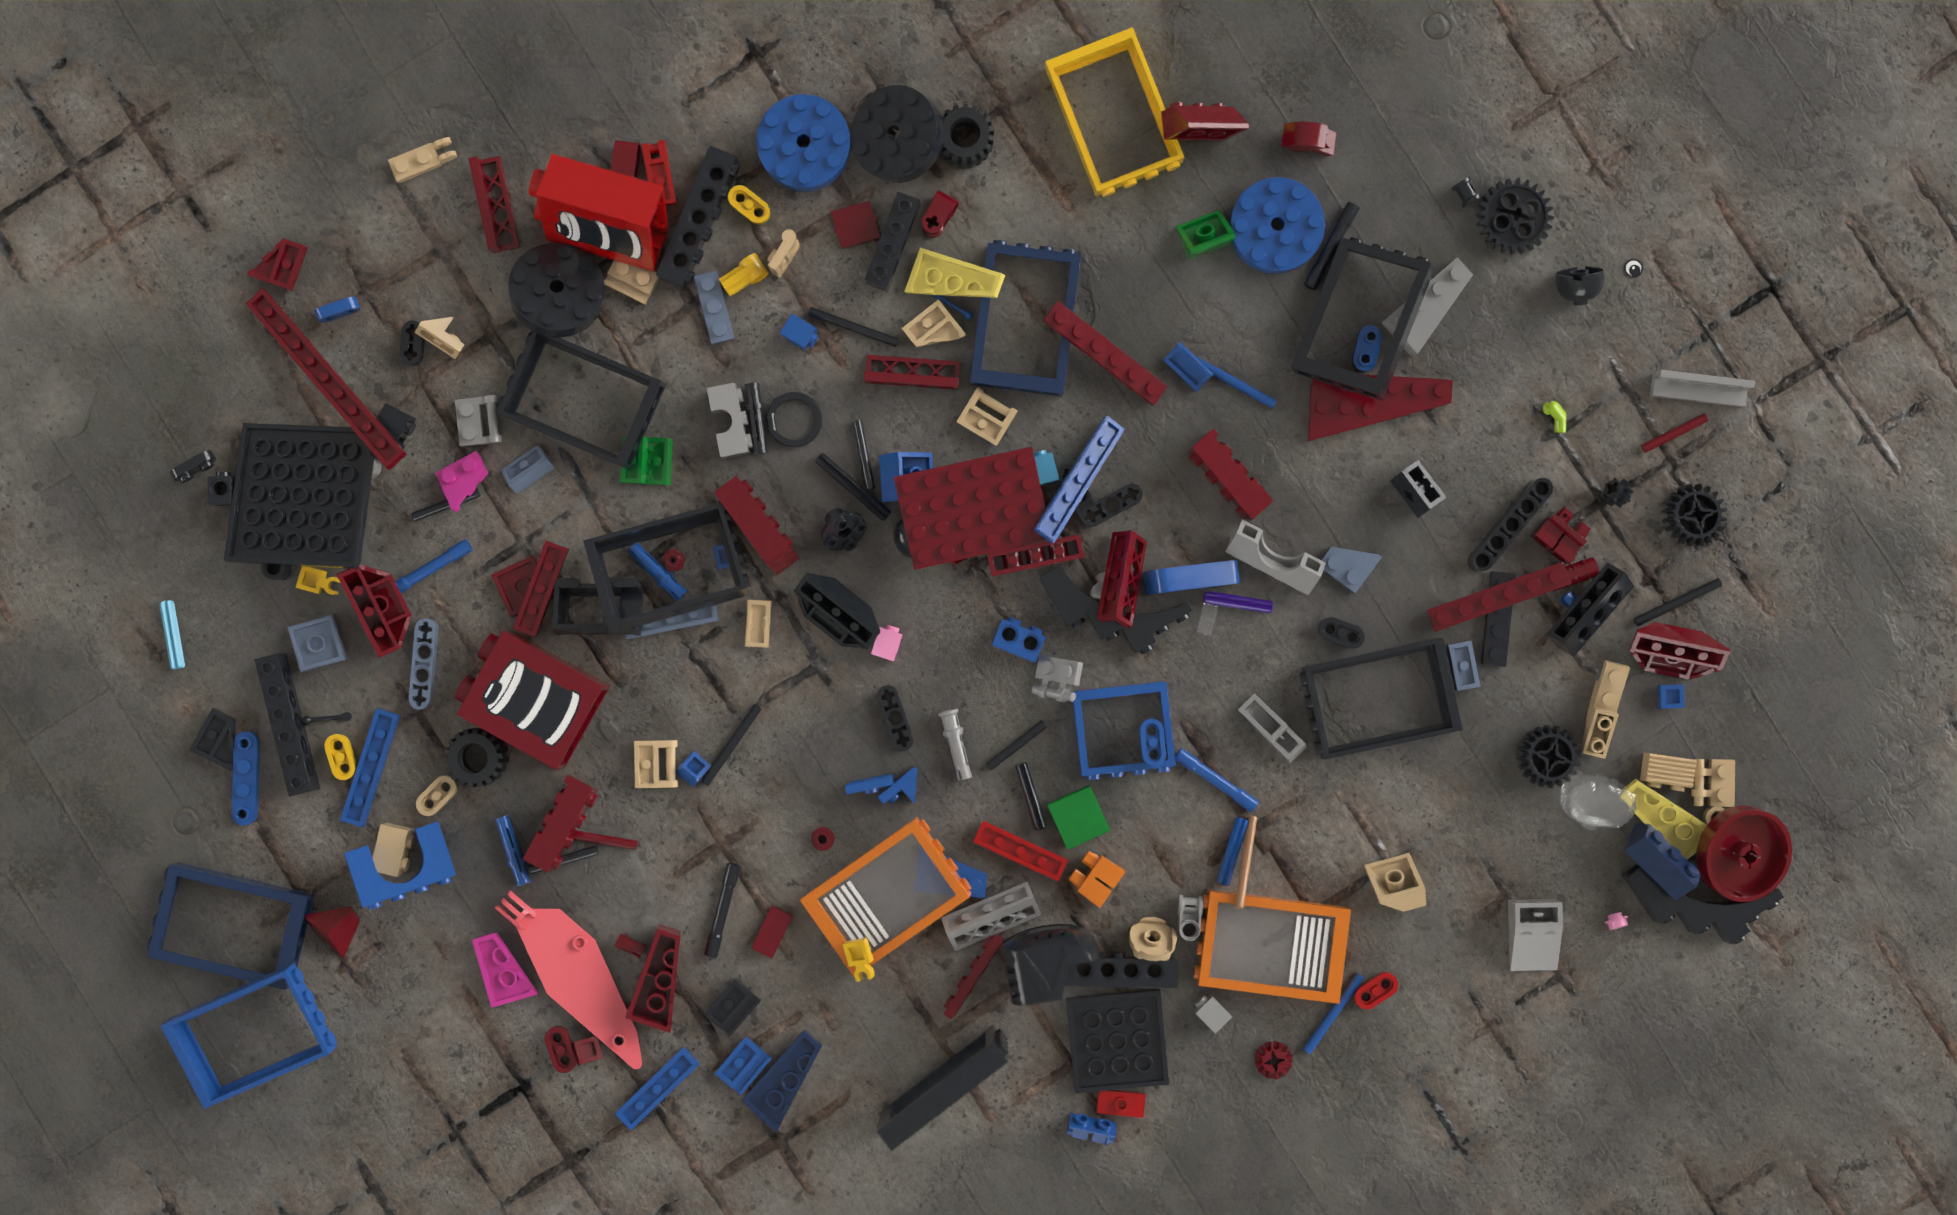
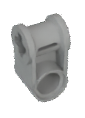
M1182 894L1178 895L1177 932L1187 941H1193L1200 935L1203 896L1191 898L1183 897ZM1192 923L1195 928L1193 934L1189 936L1184 935V925Z

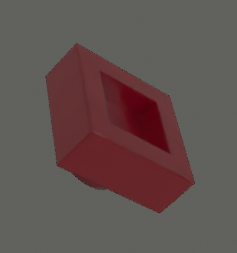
M596 1036L572 1043L578 1066L602 1059Z

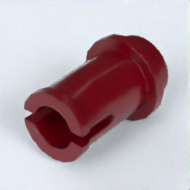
M620 933L614 946L618 948V951L621 949L640 959L646 944L627 937V933L625 935Z

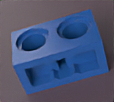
M1009 616L1007 620L1002 619L992 645L1036 663L1046 638L1042 635L1043 630L1031 625L1029 629L1021 627V621ZM1007 627L1014 629L1016 633L1012 641H1006L1002 637V631ZM1028 636H1032L1037 640V646L1033 650H1027L1024 647V640Z

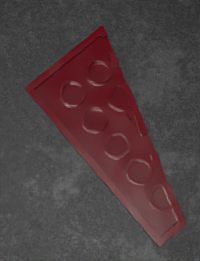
M1362 374V375H1366V376H1369V377H1372V378H1375V379H1376V377H1377V375ZM1393 376L1384 400L1381 401L1311 379L1308 442L1451 404L1453 380Z

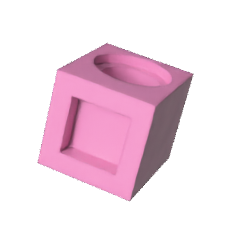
M886 624L885 628H879L881 632L875 640L871 654L894 661L903 634L898 633L899 628Z

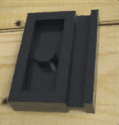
M735 978L704 1015L730 1037L761 1002V999L754 995L740 980Z

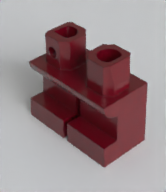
M1565 507L1558 510L1555 514L1549 515L1530 535L1544 549H1549L1548 552L1560 562H1563L1564 565L1570 564L1576 557L1575 554L1586 544L1585 538L1590 531V528L1581 521L1573 529L1567 525L1573 514Z

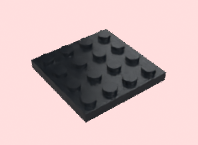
M1160 989L1066 998L1075 1093L1169 1085Z

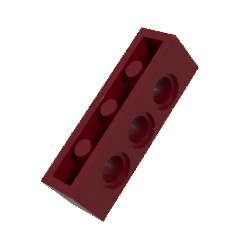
M1080 534L1056 539L1055 543L1044 541L987 554L992 577L1085 557Z

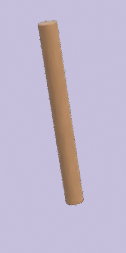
M1251 815L1248 816L1234 905L1236 909H1244L1258 818Z

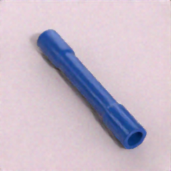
M464 539L410 574L397 579L395 583L400 593L405 592L414 584L473 551L470 543Z
M1183 748L1175 755L1177 762L1213 784L1248 811L1253 812L1259 801L1224 779Z

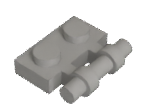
M1039 655L1035 678L1043 679L1042 685H1034L1032 687V694L1038 695L1043 699L1056 698L1059 702H1073L1076 694L1070 692L1071 685L1079 686L1083 663ZM1053 682H1060V687L1054 689Z

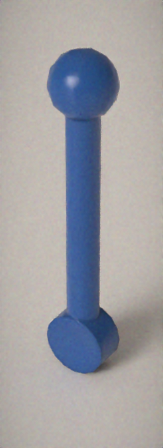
M931 295L963 314L966 320L972 319L973 314L971 311L963 310L941 295Z

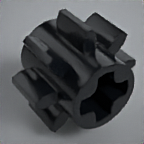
M1614 477L1613 480L1605 483L1604 492L1601 495L1606 498L1605 502L1611 507L1615 504L1621 508L1622 505L1630 502L1631 494L1634 490L1629 487L1630 483L1625 479H1622L1620 482Z

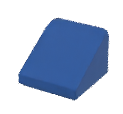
M693 751L679 766L676 773L694 787L711 765Z

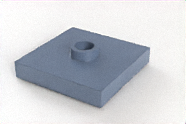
M335 614L287 627L300 672L347 660Z

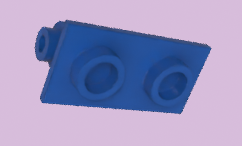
M1070 1113L1066 1134H1069L1072 1138L1087 1140L1088 1133L1092 1134V1142L1108 1145V1143L1113 1144L1116 1137V1123L1107 1119H1097L1084 1114Z

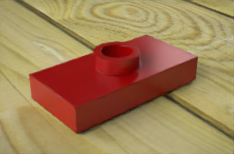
M1123 1090L1098 1091L1096 1113L1144 1118L1146 1094Z

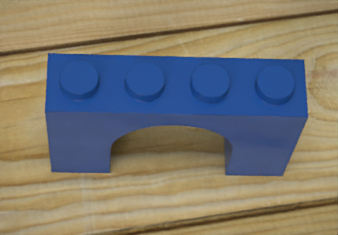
M438 821L413 829L421 851L422 862L418 873L406 882L391 883L383 879L376 870L368 845L343 853L362 908L367 907L368 910H372L382 906L381 901L389 898L391 902L405 898L404 893L414 890L415 894L428 890L429 884L437 882L438 886L452 881L451 877L455 876L456 873Z

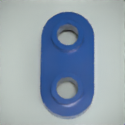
M1365 326L1358 333L1352 356V365L1359 372H1367L1376 364L1382 342V333L1376 326ZM1368 333L1374 335L1373 341L1367 339ZM1363 355L1368 357V363H1363L1361 361V357Z
M1147 719L1139 727L1141 757L1145 764L1158 766L1166 758L1164 729L1158 720ZM1149 726L1153 727L1155 730L1153 735L1147 734V728ZM1151 750L1157 752V757L1155 759H1151L1149 757V752Z

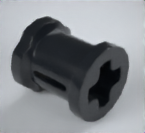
M1470 176L1451 188L1461 198L1463 208L1481 197V194L1477 193L1470 183Z

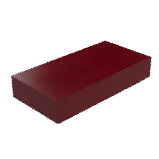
M772 905L751 949L769 958H773L793 915Z

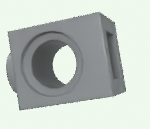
M1210 993L1207 996L1202 995L1194 1004L1196 1006L1193 1009L1194 1012L1215 1034L1232 1018L1230 1013Z

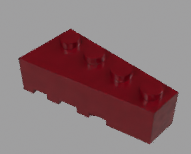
M735 476L714 493L764 562L779 575L800 559L791 547L793 542L786 533L781 534L777 529L780 525L773 515L768 517L764 510L767 507L759 497L756 499L753 497L751 492L754 490L747 480L741 481Z
M567 775L564 783L567 784L566 788H562L554 799L555 809H550L542 823V826H544L543 830H538L523 860L547 873H551L552 870L557 871L563 861V858L560 856L564 849L569 850L574 842L575 837L572 836L576 828L580 829L587 818L584 816L588 807L592 808L599 797L596 795L597 789L570 775Z

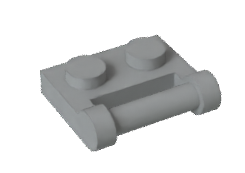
M497 395L455 400L460 447L502 442L497 422ZM481 405H486L489 436H484Z

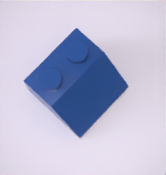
M894 452L879 455L882 502H898L893 477L932 469V453Z

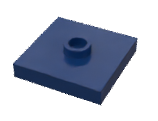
M889 773L850 781L845 785L846 794L864 791L865 794L878 792V788L895 783L894 774Z

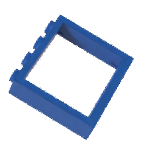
M1166 681L1072 691L1076 694V698L1073 701L1081 776H1086L1087 780H1095L1101 778L1100 774L1110 773V777H1121L1127 771H1133V775L1147 774V769L1156 768L1157 772L1171 771L1170 767L1176 766ZM1160 692L1167 759L1158 766H1149L1144 762L1088 768L1081 700Z

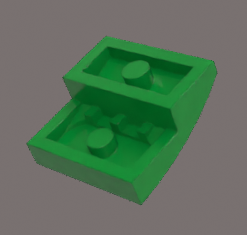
M622 436V446L627 436ZM644 437L630 470L621 467L620 483L671 485L673 439Z
M1090 785L1047 804L1067 850L1110 831Z

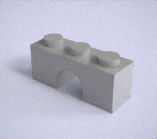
M735 383L707 388L711 411L714 414L726 412L732 417L730 429L716 434L720 457L727 459L750 454L749 448H752L753 444L751 434H746L745 425L749 423L746 410L742 411L740 402L744 401L742 389L737 388Z

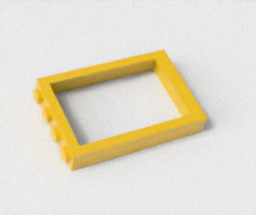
M1133 27L1045 61V70L1095 196L1101 194L1102 197L1109 196L1116 192V188L1124 186V189L1137 184L1139 179L1145 178L1150 180L1159 175L1158 172L1167 169L1169 172L1181 166L1180 163L1183 162L1184 155L1178 140H1164L1161 112L1165 110V107ZM1128 50L1170 157L1101 184L1059 77Z

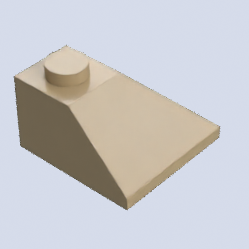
M1410 853L1364 865L1380 904L1403 912L1426 906L1425 887Z

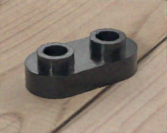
M207 450L173 468L170 474L175 482L186 483L194 478L193 474L200 470L204 472L214 467V462L217 459L212 450Z
M1334 617L1324 618L1318 625V633L1321 638L1346 648H1358L1365 640V634L1360 627ZM1329 624L1333 626V632L1330 634L1326 632V626ZM1351 632L1355 634V640L1352 642L1348 640V634Z

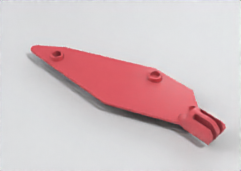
M510 890L507 895L524 910L521 911L505 897H503L501 902L517 918L515 919L499 904L494 908L516 926L546 993L633 1069L641 1068L642 1057L637 1030L633 1021L625 1018L627 1008L596 940L561 909H532ZM617 1036L623 1038L624 1042L622 1044L615 1042Z

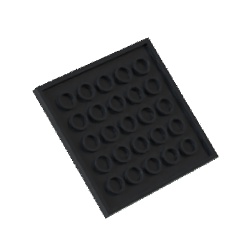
M243 423L224 561L229 563L359 569L375 455L351 427Z

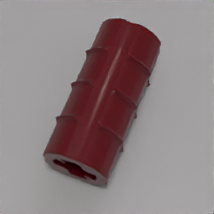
M1590 557L1565 566L1571 584L1553 591L1565 589L1574 584L1576 585L1595 578L1600 572L1596 560Z

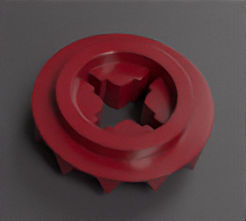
M1269 1041L1258 1048L1255 1054V1065L1259 1073L1266 1078L1278 1080L1280 1077L1286 1076L1290 1068H1292L1293 1057L1288 1047L1283 1043ZM1272 1051L1277 1058L1282 1059L1277 1062L1276 1069L1271 1063H1267L1271 1059Z

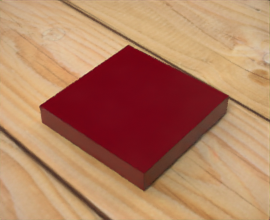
M535 555L491 574L510 617L518 615L538 562Z

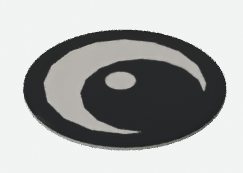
M1630 259L1625 263L1624 271L1627 276L1636 278L1642 274L1643 265L1637 259Z

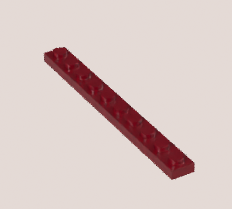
M262 288L245 303L385 468L391 470L407 455L268 291Z

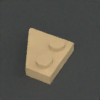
M939 299L902 328L916 348L966 337L965 332Z

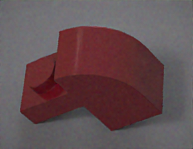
M1299 121L1284 123L1281 147L1294 152L1313 151L1324 156H1333L1336 132L1327 129L1328 125L1316 122Z

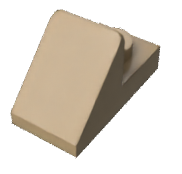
M454 317L421 321L414 332L454 359L465 345L456 335L445 332Z

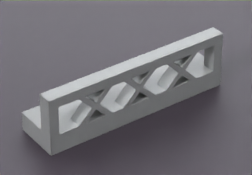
M1659 370L1652 373L1650 396L1745 407L1747 390L1754 388L1755 381Z
M1027 881L941 917V920L954 950L957 951L989 936L1041 915V912ZM1029 906H1033L1034 908L1033 910L1028 911L1026 913L1021 912L1024 908H1027ZM1005 916L1010 917L1007 921H1000V919ZM984 925L988 926V928L983 931L978 930L979 927H982ZM963 934L967 935L966 938L956 942L955 937Z

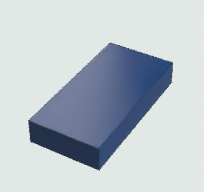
M1181 342L1163 359L1196 392L1214 375Z

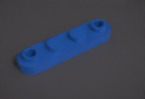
M251 731L239 733L234 739L232 818L235 823L242 826L252 824L258 817L260 739L256 733ZM244 739L248 741L246 748L242 745ZM242 809L246 811L245 818L240 815Z

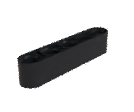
M1539 478L1528 483L1469 555L1467 563L1471 570L1482 572L1489 570L1551 496L1554 487L1549 479ZM1537 483L1544 486V493L1542 495L1536 492ZM1522 501H1526L1529 504L1528 513H1524L1521 510ZM1508 519L1513 520L1515 524L1513 531H1509L1506 528V521ZM1493 537L1498 538L1500 541L1498 549H1494L1491 546V539ZM1478 555H1482L1485 558L1483 567H1479L1476 564Z

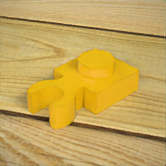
M302 566L296 588L321 594L324 588L328 594L338 595L339 592L332 590L331 584L333 582L340 583L338 577L326 578L327 571Z
M867 937L843 943L849 967H856L854 973L856 981L859 982L863 979L862 972H865L868 980H871L875 973L874 969L868 965V963L873 961V956Z

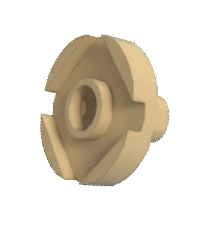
M1145 917L1131 927L1129 945L1136 958L1149 961H1166L1175 950L1177 942L1176 932L1173 927L1171 929L1167 926L1166 921L1163 919ZM1150 936H1154L1155 940L1158 941L1152 942L1148 939H1150Z

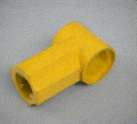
M753 253L744 258L738 267L719 278V281L731 297L749 284L758 283L769 272L757 254Z

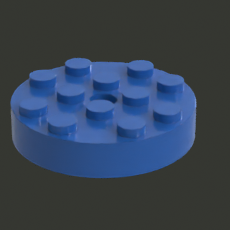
M807 94L786 97L775 103L765 113L758 127L756 144L761 163L773 180L788 189L807 192L824 188L842 174L849 161L851 140L847 123L840 111L823 98ZM807 137L810 144L805 148L799 147L798 143Z
M1273 177L1258 181L1241 194L1232 209L1229 225L1236 236L1232 246L1247 265L1258 271L1269 274H1282L1293 271L1304 265L1320 246L1325 230L1322 207L1312 191L1295 180ZM1278 219V222L1282 226V230H1274L1271 226V222L1276 221Z

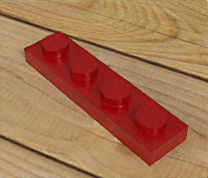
M984 820L973 840L974 843L1056 881H1059L1068 862V859Z

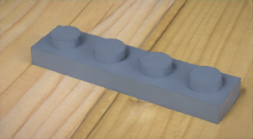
M713 605L642 625L641 636L625 635L626 640L719 621L717 607Z

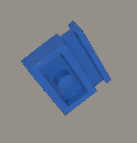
M745 1036L715 1072V1075L732 1089L734 1088L739 1095H742L772 1057Z

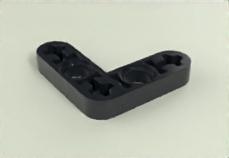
M1065 465L1059 470L1060 484L1064 481L1062 478L1065 474L1064 470L1070 471L1073 465ZM1128 484L1095 502L1089 489H1087L1086 500L1079 503L1075 511L1083 525L1094 527L1136 505L1141 501L1143 492L1138 485ZM1127 489L1137 490L1136 500L1133 501L1132 498L1124 501L1127 506L1122 507V502L1117 494L1121 493L1122 498L1128 494ZM1108 499H1114L1118 503V508L1115 512H1108L1105 509V502ZM1100 504L1101 510L1106 517L1102 518V515L1099 514L1094 518V523L1090 520L1086 521L1084 519L1087 516L1086 511L1090 510L1091 513L1099 510L1096 505Z

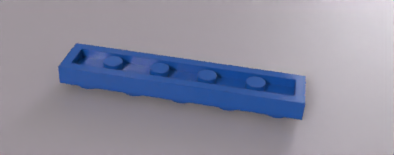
M376 708L340 821L365 827L401 715Z

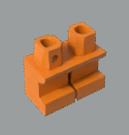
M1087 851L1081 862L1090 867V870L1084 875L1075 869L1070 875L1069 880L1077 887L1076 889L1079 893L1101 908L1111 894V888H1115L1126 871L1100 854L1098 856L1093 852Z

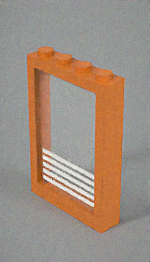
M915 817L800 899L853 977L856 967H849L843 943L867 937L873 956V961L868 963L871 966L964 902L971 895L970 890L972 888L969 882L964 877L960 878L956 872L958 870L956 864L951 858L947 859L943 854L944 848L937 838L933 839L929 834V831H931L930 827L924 819L919 820L918 817Z
M1208 889L1207 895H1203L1205 915L1204 918H1201L1200 932H1202V939L1197 942L1196 955L1199 956V963L1194 965L1193 979H1196L1198 986L1340 1003L1351 909L1344 906L1246 894L1244 909L1234 908L1235 892Z

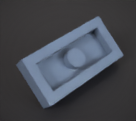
M1472 641L1446 645L1455 691L1481 687Z

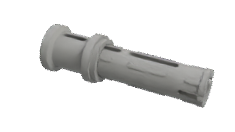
M958 708L939 712L938 716L942 719L944 727L943 736L948 739L957 780L960 781L971 778L972 774L961 734H963L964 730L959 724L957 716L959 711Z

